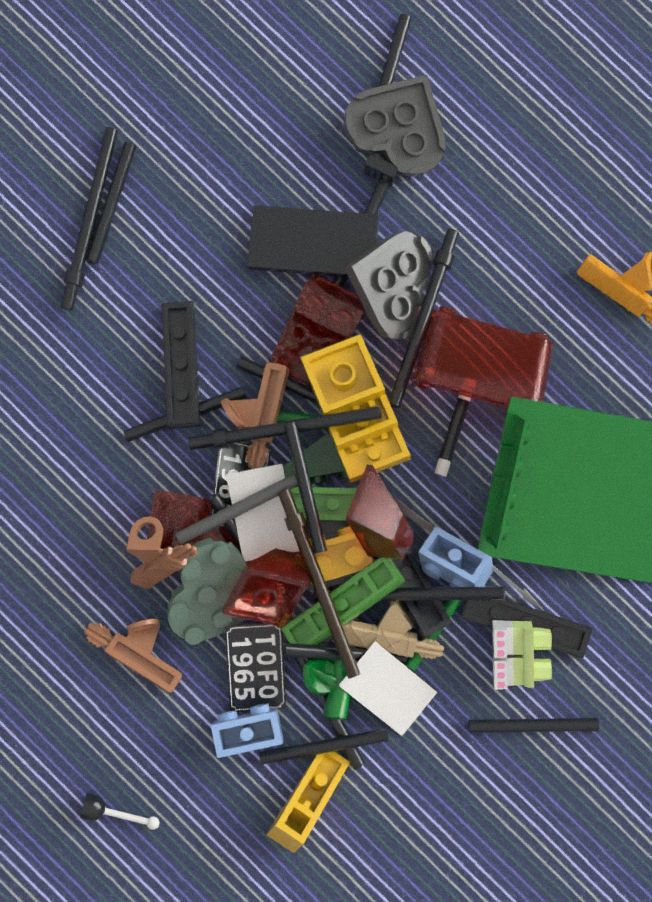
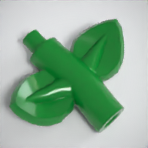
M313 658L303 668V679L306 688L316 695L328 694L324 718L346 720L350 698L356 699L339 686L347 676L342 661Z

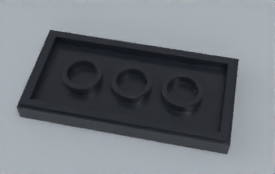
M254 205L247 267L252 270L349 277L344 267L377 244L379 215Z

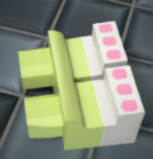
M492 620L494 690L508 689V686L514 685L534 688V681L552 679L551 660L534 659V650H551L552 635L550 629L533 628L531 621Z

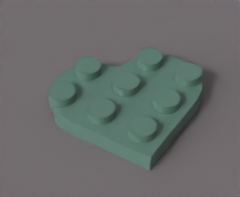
M207 538L192 545L197 547L198 553L195 557L188 558L187 564L179 570L182 584L171 593L172 598L168 603L166 615L171 629L179 637L185 639L188 644L196 645L201 641L216 637L225 631L226 626H235L271 606L240 551L229 541L225 543Z

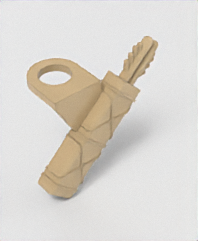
M391 601L390 606L378 625L351 620L343 626L349 645L369 649L375 641L389 653L413 658L414 652H416L421 658L425 657L426 659L428 657L430 659L441 657L443 655L442 651H444V646L439 645L440 643L437 640L433 641L426 638L418 641L417 633L408 632V630L412 629V621L405 608L403 607L402 609L401 601Z

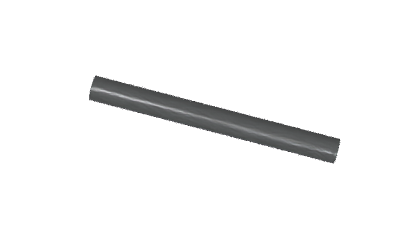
M294 474L176 532L179 543L182 545L277 497L280 491L288 488L291 490L297 487L298 483Z

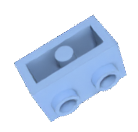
M438 527L433 529L418 552L424 573L433 579L438 580L439 577L450 583L451 587H484L493 573L491 556Z
M269 703L250 707V713L238 715L237 710L218 714V720L213 721L211 724L217 758L283 744V734L277 707L269 708Z

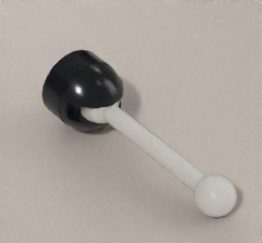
M88 792L80 815V819L93 821L105 814L145 824L151 830L157 829L160 824L159 819L154 816L145 818L106 808L100 796Z

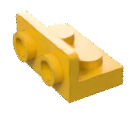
M356 525L337 530L338 537L329 540L325 539L327 551L315 554L325 582L359 572L373 562L364 529L357 531Z

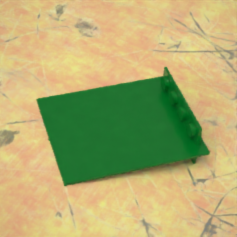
M511 396L494 473L491 474L492 482L487 503H482V506L485 508V514L477 549L494 558L652 583V421Z

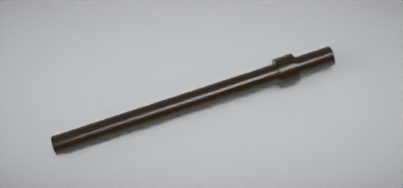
M290 488L278 492L286 514V518H284L288 531H292L347 677L348 679L360 675V671L304 527L307 525L303 512L298 511Z

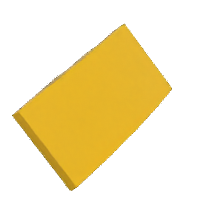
M361 334L301 357L322 415L376 406L381 408L382 419L328 428L350 483L411 460L409 450L398 428V421L385 394V388Z

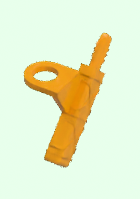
M646 252L641 261L622 275L605 265L600 259L598 260L593 255H588L577 270V275L637 317H640L643 313L646 316V321H650V324H652V305L650 304L652 296L645 292L652 290V252Z

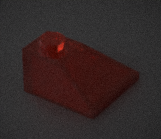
M366 465L345 519L368 557L404 560L406 551L413 542V530L374 466Z
M275 548L248 562L222 609L223 614L284 628L309 585V576L302 556Z

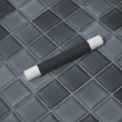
M462 383L434 472L436 475L447 476L474 390V386Z

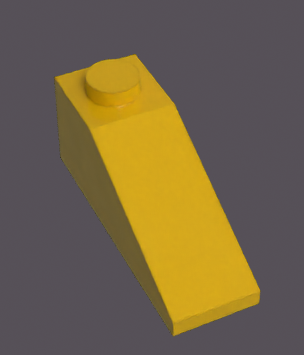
M335 751L317 754L266 835L292 853L296 852L306 841L350 761Z

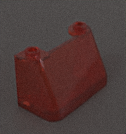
M440 306L439 310H433L422 342L411 386L426 390L427 387L434 388L436 384L438 385L436 391H448L504 407V410L508 409L511 396L543 402L554 343L549 341L548 335L540 332H531L528 335L457 315V310L449 307Z

